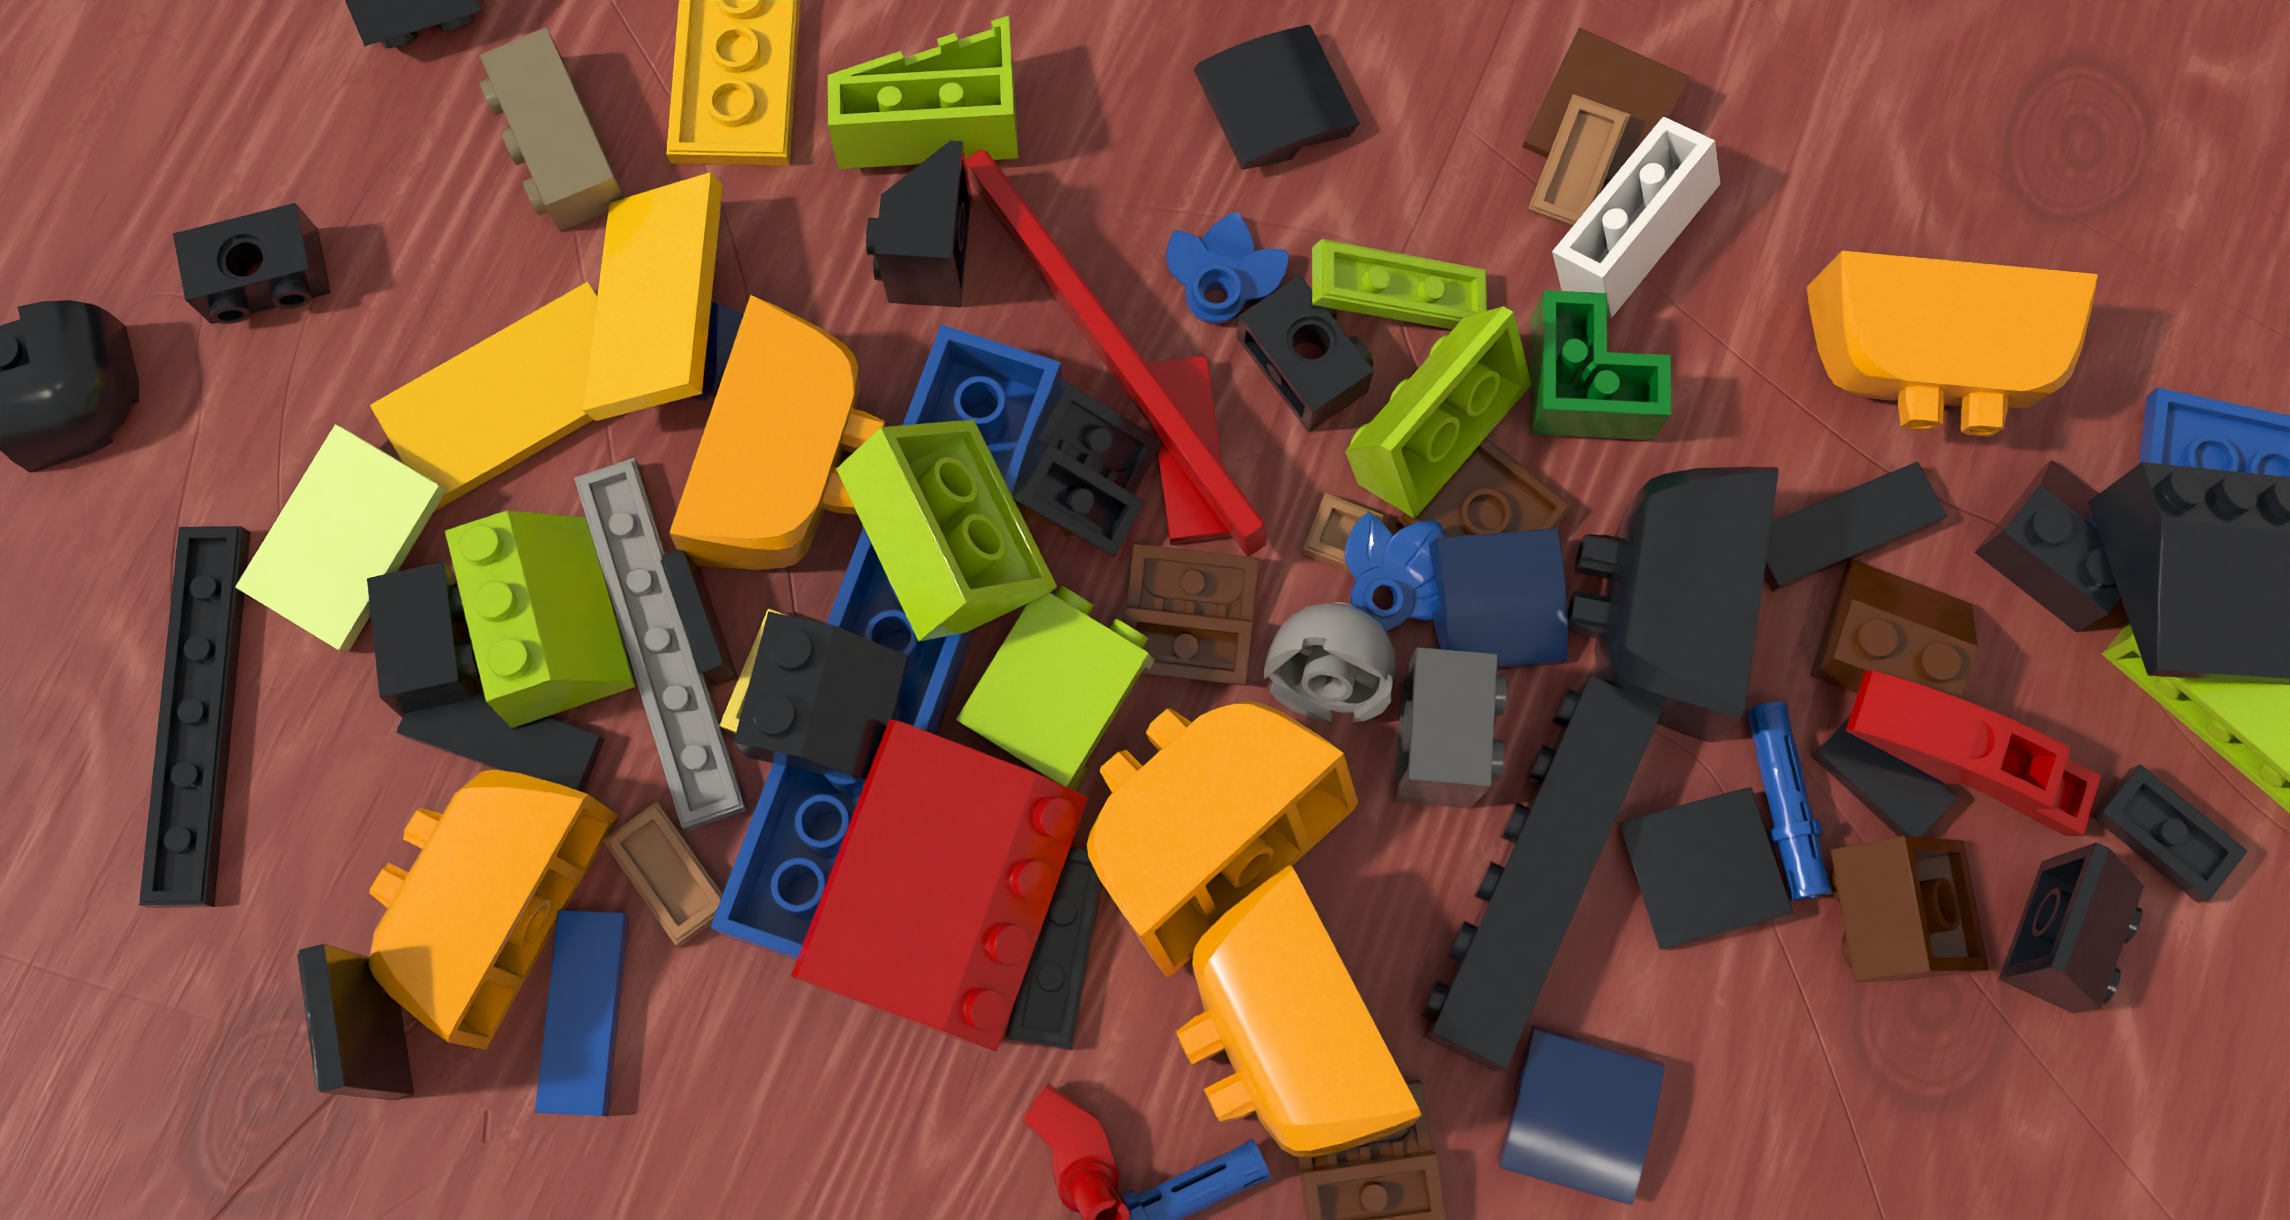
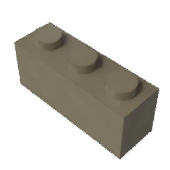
M547 27L479 54L489 77L479 81V85L493 114L496 116L504 112L510 128L502 130L500 133L514 163L519 165L526 162L532 178L522 183L538 216L549 212L558 229L562 232L607 213L610 202L625 198L564 60Z

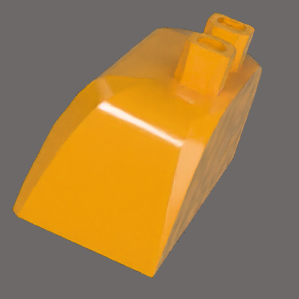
M1841 251L1807 286V294L1818 352L1827 375L1834 385L1860 398L1898 401L1902 429L1935 430L1943 424L1944 405L1962 407L1961 432L1966 435L1988 437L2004 429L2008 410L2029 408L2063 387L2072 376L2083 348L2094 302L2098 274Z
M750 295L670 530V535L676 549L684 550L698 566L748 570L788 567L796 564L807 554L825 509L837 513L858 515L836 469L840 465L844 451L854 453L880 427H885V421L857 409L860 392L859 366L854 354L843 342L822 328L776 305Z
M1252 701L1233 703L1202 714L1193 722L1173 709L1167 708L1150 723L1146 731L1150 742L1159 750L1152 759L1142 766L1127 750L1117 752L1100 768V773L1112 794L1106 801L1090 831L1087 841L1088 857L1100 881L1165 977L1175 974L1193 957L1194 948L1200 938L1228 910L1290 864L1293 866L1346 818L1358 804L1344 753L1287 714L1263 703Z
M501 770L481 771L454 794L443 814L418 808L405 828L403 836L404 840L422 849L409 872L388 863L381 869L370 888V894L388 908L373 935L368 965L373 977L390 997L448 1043L486 1050L556 927L558 910L566 909L618 814L589 794L525 774Z
M1290 864L1228 910L1200 938L1194 948L1192 966L1205 1012L1194 1017L1177 1030L1176 1035L1192 1067L1225 1051L1235 1071L1233 1075L1204 1089L1220 1124L1244 1118L1255 1112L1259 1121L1282 1150L1293 1156L1312 1158L1342 1152L1413 1126L1421 1117V1112L1300 879Z

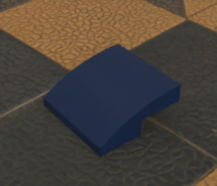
M1557 528L1442 537L1435 539L1429 545L1440 607L1432 613L1438 649L1497 654V670L1563 664L1567 661V597L1562 552Z
M1533 1025L1514 1087L1516 1099L1498 1156L1499 1167L1632 1205L1653 1129L1663 1080L1664 1063Z

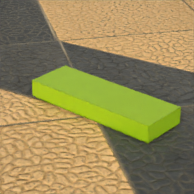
M1321 239L1312 247V305L1453 330L1464 317L1487 311L1486 269Z

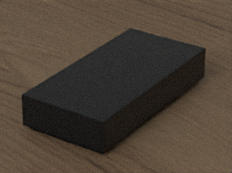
M677 549L661 555L663 560H660L698 671L716 685L738 678L699 566L684 550Z
M1849 715L1811 756L1898 837H1922L1956 801L1958 796L1940 780L1847 732Z

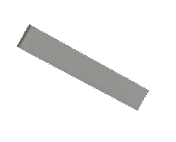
M635 458L575 477L574 480L682 829L688 832L748 811L723 729L719 726L720 720L707 679L698 671L660 560H663L661 555L667 554L639 464Z

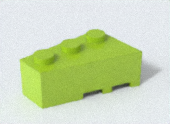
M1009 15L991 21L992 29L960 40L953 33L938 38V47L905 58L902 52L898 51L829 74L828 127L838 169L921 164L949 141L963 142L965 159L980 149H983L984 152L987 150L993 160L1018 159L1014 59Z

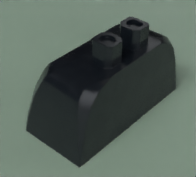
M1778 467L1694 468L1665 473L1651 478L1626 507L1615 536L1585 534L1579 542L1575 572L1606 578L1603 596L1574 591L1567 610L1568 630L1586 637L1596 638L1594 652L1598 678L1652 705L1663 708L1657 722L1659 725L1711 742L1743 716L1779 474Z

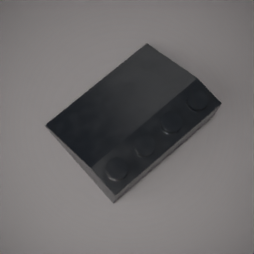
M2141 462L2088 502L2148 676L2290 685V477Z

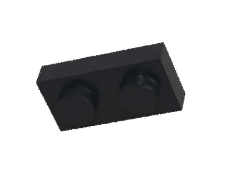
M2141 764L2130 768L2092 815L2096 821L2197 903L2210 900L2248 852Z

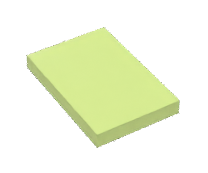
M335 424L235 587L334 648L349 652L371 616L367 578L399 570L447 489L349 430Z

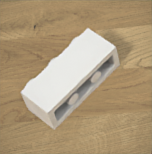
M1662 117L1552 251L1561 290L1607 293V316L1612 318L1719 187L1720 176L1715 140L1666 117Z

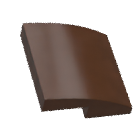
M1579 28L1522 147L1548 158L1573 94L1628 113L1630 117L1603 183L1607 185L1662 117L1670 118L1689 76Z
M1133 544L1124 623L1149 638L1143 650L1150 653L1156 659L1150 670L1144 668L1141 674L1246 685L1259 558Z
M1420 1080L1405 1081L1421 1112V1117L1413 1126L1342 1152L1312 1158L1297 1157L1307 1220H1446L1437 1154L1432 1150L1423 1082Z

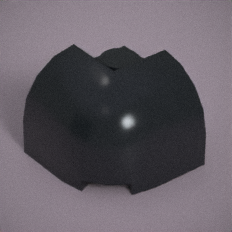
M72 300L42 301L18 306L20 319L0 325V451L12 462L31 473L92 454L113 443L110 436L125 421L132 402H139V379L126 326L110 312L94 304Z

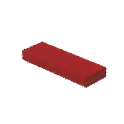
M1206 355L1146 363L1222 464ZM1162 442L1157 451V459L1170 545L1232 537Z

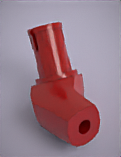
M1045 1083L1023 1113L1021 1121L1051 1149L1053 1178L1062 1204L1071 1211L1080 1212L1083 1220H1129V1211L1116 1193L1119 1183L1118 1168L1112 1156L1107 1136L1098 1118L1049 1083Z

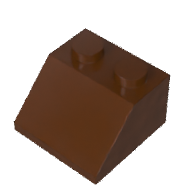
M1851 559L1846 564L1810 676L1858 693L1864 672L1875 670L1962 698L1978 647L1972 604Z
M1899 836L1831 849L1834 867L1830 873V884L1836 900L1841 905L1845 933L1842 937V951L1846 963L1852 969L1854 982H1885L1989 970L1964 840Z

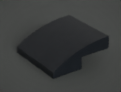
M1310 24L1271 33L1236 45L1199 62L1194 68V72L1242 170L1292 160L1301 146L1350 137L1360 124Z
M1057 379L1029 438L1018 472L1013 499L1115 557L1145 503L1144 500L1134 494L1163 441L1072 384Z
M1751 787L1690 802L1619 823L1660 950L1794 914Z

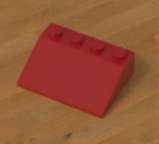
M889 719L791 977L956 1040L997 1052L1088 797L1030 770L903 722Z

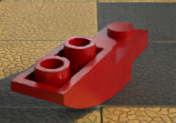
M1875 670L1864 672L1847 724V732L1946 784L1965 783L2064 836L2084 835L2101 775L2069 759L2070 747L2013 719L1945 692Z

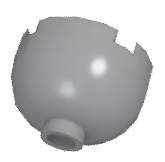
M1335 602L1307 606L1293 613L1276 633L1268 651L1264 668V679L1269 676L1272 680L1270 693L1278 702L1293 712L1326 722L1332 721L1333 715L1330 710L1341 713L1354 712L1352 722H1362L1382 714L1391 702L1395 683V649L1384 627L1374 618L1353 605Z

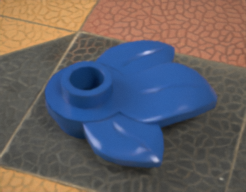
M1232 212L1215 223L1202 240L1184 231H1173L1167 246L1166 260L1170 274L1186 288V303L1191 313L1205 323L1224 324L1235 319L1242 312L1245 303L1262 300L1278 289L1288 267V252L1274 248L1255 251L1246 223L1238 212ZM1211 290H1220L1226 295L1227 299L1222 303H1211L1205 298V294Z
M1372 513L1363 515L1352 528L1345 545L1344 560L1355 579L1350 592V605L1374 618L1385 630L1398 627L1407 618L1432 620V613L1440 607L1429 545L1435 539L1445 537L1442 525L1434 520L1417 522L1399 530L1393 536ZM1377 587H1386L1392 592L1394 601L1390 609L1381 610L1373 603L1372 595Z

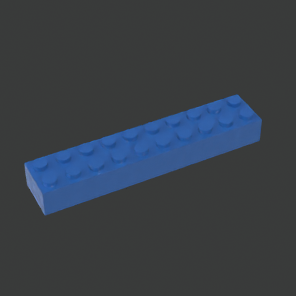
M941 324L903 425L974 420L1013 497L1020 465L1036 421L1056 380H1062L1061 362ZM1014 500L1018 509H1020L1021 503ZM863 527L826 624L835 625L908 655L909 661L894 720L937 735L975 629L962 634L918 641ZM773 763L710 928L725 937L797 961L865 783Z

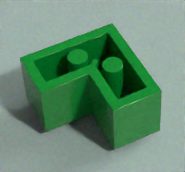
M1543 291L1531 317L1530 379L1532 383L1530 386V434L1654 440L1671 416V356L1607 352V293Z

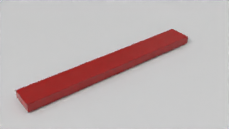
M980 149L966 158L967 170L974 189L1160 440L1163 441V444L1246 556L1250 557L1266 546L1267 538L1263 519L987 150L984 152L983 149Z

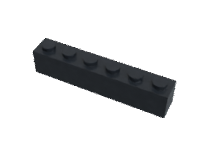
M1592 675L1582 684L1578 691L1567 688L1552 719V723L1561 726L1552 748L1545 745L1540 747L1527 774L1526 780L1536 784L1526 806L1516 802L1501 832L1500 838L1510 842L1500 865L1492 861L1488 863L1475 890L1474 897L1483 900L1475 922L1472 924L1463 920L1451 943L1447 956L1457 960L1450 978L1447 984L1436 980L1425 1001L1420 1017L1430 1022L1423 1037L1494 1072L1507 1069L1663 708L1652 705Z

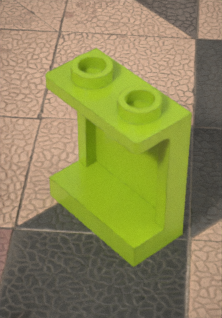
M1061 585L1056 595L1049 593L1026 605L956 720L1056 783L1076 791L1089 771L1085 767L1089 757L1144 668L1150 670L1156 659L1150 653L1143 650L1149 638L1118 619L1114 620L1110 628L1092 619L1088 615L1094 605Z

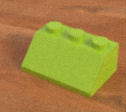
M1502 306L1464 317L1449 335H1444L1438 339L1432 347L1429 357L1409 379H1405L1398 384L1391 395L1390 401L1370 423L1358 429L1352 438L1350 446L1345 451L1358 485L1414 519L1420 514L1532 385L1515 315L1512 310Z
M974 420L880 427L836 469L918 641L966 633L1045 596L1057 588Z
M507 510L445 530L485 699L510 728L636 687L617 616L586 517Z

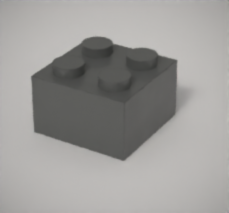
M1416 648L1401 677L1394 802L1471 809L1485 792L1490 791L1492 780H1500L1503 770L1504 744L1502 740H1493L1495 715H1503L1505 710L1507 678L1505 675H1496L1497 654Z

